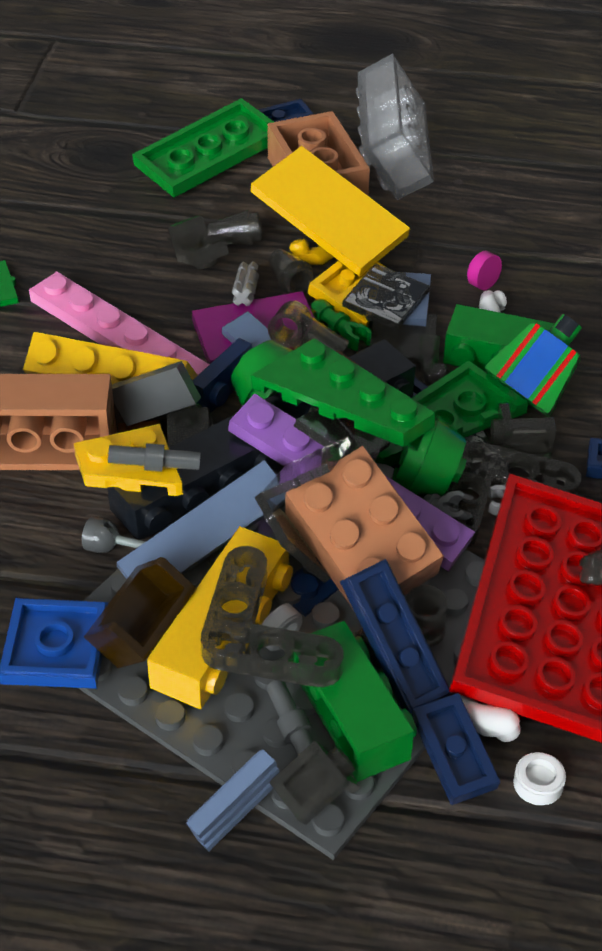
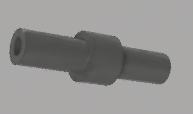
M146 443V448L109 445L108 463L144 466V471L162 472L163 467L199 470L200 452L167 450L161 444Z
M283 679L272 681L267 685L266 690L280 717L277 724L285 741L293 744L307 774L321 770L325 764L310 735L313 728L305 711L297 708Z

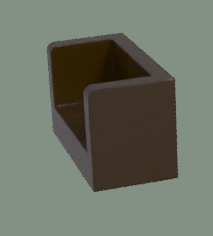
M163 557L139 565L133 570L85 634L84 638L117 668L143 662L150 655L197 588Z

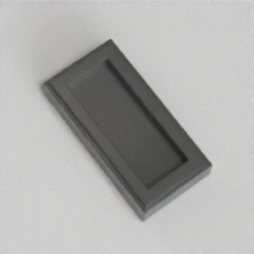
M182 361L112 385L114 404L126 426L195 405L201 398Z

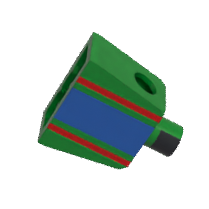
M565 314L559 317L549 332L533 321L488 362L485 370L489 375L529 401L528 404L540 413L550 418L580 362V354L569 347V345L582 327Z

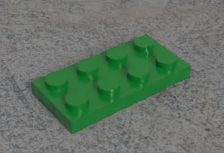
M241 98L133 153L134 166L174 198L267 149L268 123L274 121Z

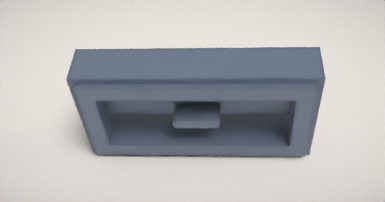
M259 750L187 820L186 824L193 835L208 852L283 780L282 775L279 773L280 770L276 766V761L265 750Z

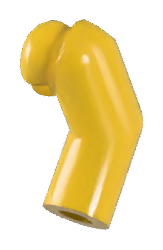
M305 238L297 239L289 246L293 254L291 258L299 265H324L334 258L321 246L310 248L309 242Z

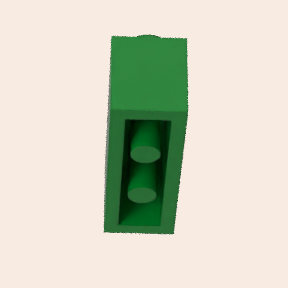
M456 304L446 332L443 363L461 366L469 360L486 372L485 366L530 323L534 321L548 332L555 323Z
M345 621L292 640L291 670L356 781L359 782L411 760L413 738L417 735L415 722L407 709H400L397 705L387 676L382 671L377 673L371 664L364 640L360 636L354 637Z

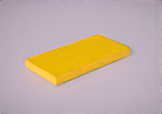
M300 146L251 183V192L359 277L409 236L410 227L303 146Z

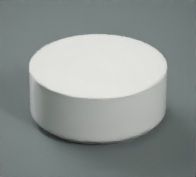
M542 752L530 753L523 756L516 765L513 779L514 788L525 801L535 805H548L558 800L562 795L566 781V772L561 762L552 755Z

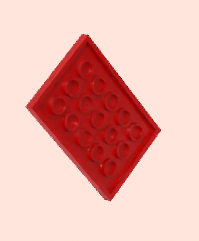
M511 473L509 474L450 684V692L459 693L462 696L491 706L510 709L518 715L602 743V503Z

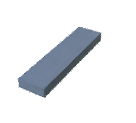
M264 460L117 561V567L127 579L137 566L163 557L183 575L225 546L239 526L249 529L285 503V493L288 490Z

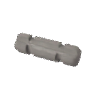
M254 261L251 264L242 262L238 267L231 292L234 295L232 302L237 306L241 303L249 306L253 301L259 274L256 272L258 265Z

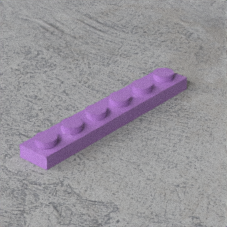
M255 393L229 421V432L304 480H308L350 454ZM386 476L444 555L441 567L449 572L471 542L475 532Z

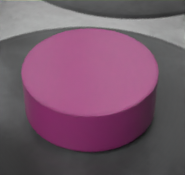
M489 251L478 253L468 267L467 279L469 284L480 290H487L492 287L501 273V258Z

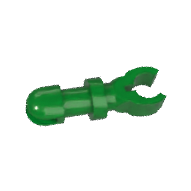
M317 299L312 302L311 311L314 318L320 323L325 322L328 324V329L334 335H341L348 348L358 351L359 340L364 341L366 345H370L371 330L360 323L350 322V317L344 312L337 313L334 310V306L323 299Z

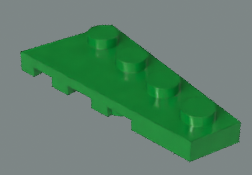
M315 338L251 374L252 389L265 393L268 389L282 393L283 401L296 406L302 401L319 408V415L332 420L335 418H347L354 421L355 429L405 447L435 427V412Z
M469 360L412 397L415 401L435 412V417L437 415L442 417L464 438L526 414L529 402ZM363 431L353 436V448L357 450L363 446L375 463L389 466L399 464L403 451L402 446Z

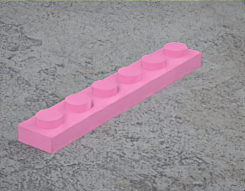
M55 272L29 289L31 302L98 344L186 360L197 375L210 365L59 272Z

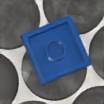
M15 598L0 663V684L97 689L103 654L88 642L84 636L109 602Z

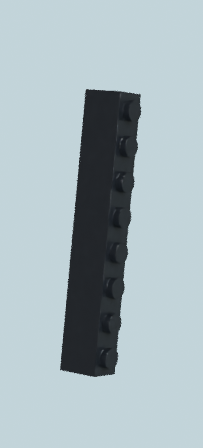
M385 339L349 357L362 368L409 397L413 396L416 365ZM277 393L265 399L328 440L338 438L344 432L354 427V421L347 418L329 419L319 415L318 407L303 401L298 406L282 400V393ZM231 416L169 447V450L200 452L199 470L177 469L182 481L183 495L170 496L168 495L167 487L143 485L141 492L108 487L110 510L136 539L142 540L153 533L164 530L168 525L183 517L265 460L273 471L282 465L229 432V421L233 417Z

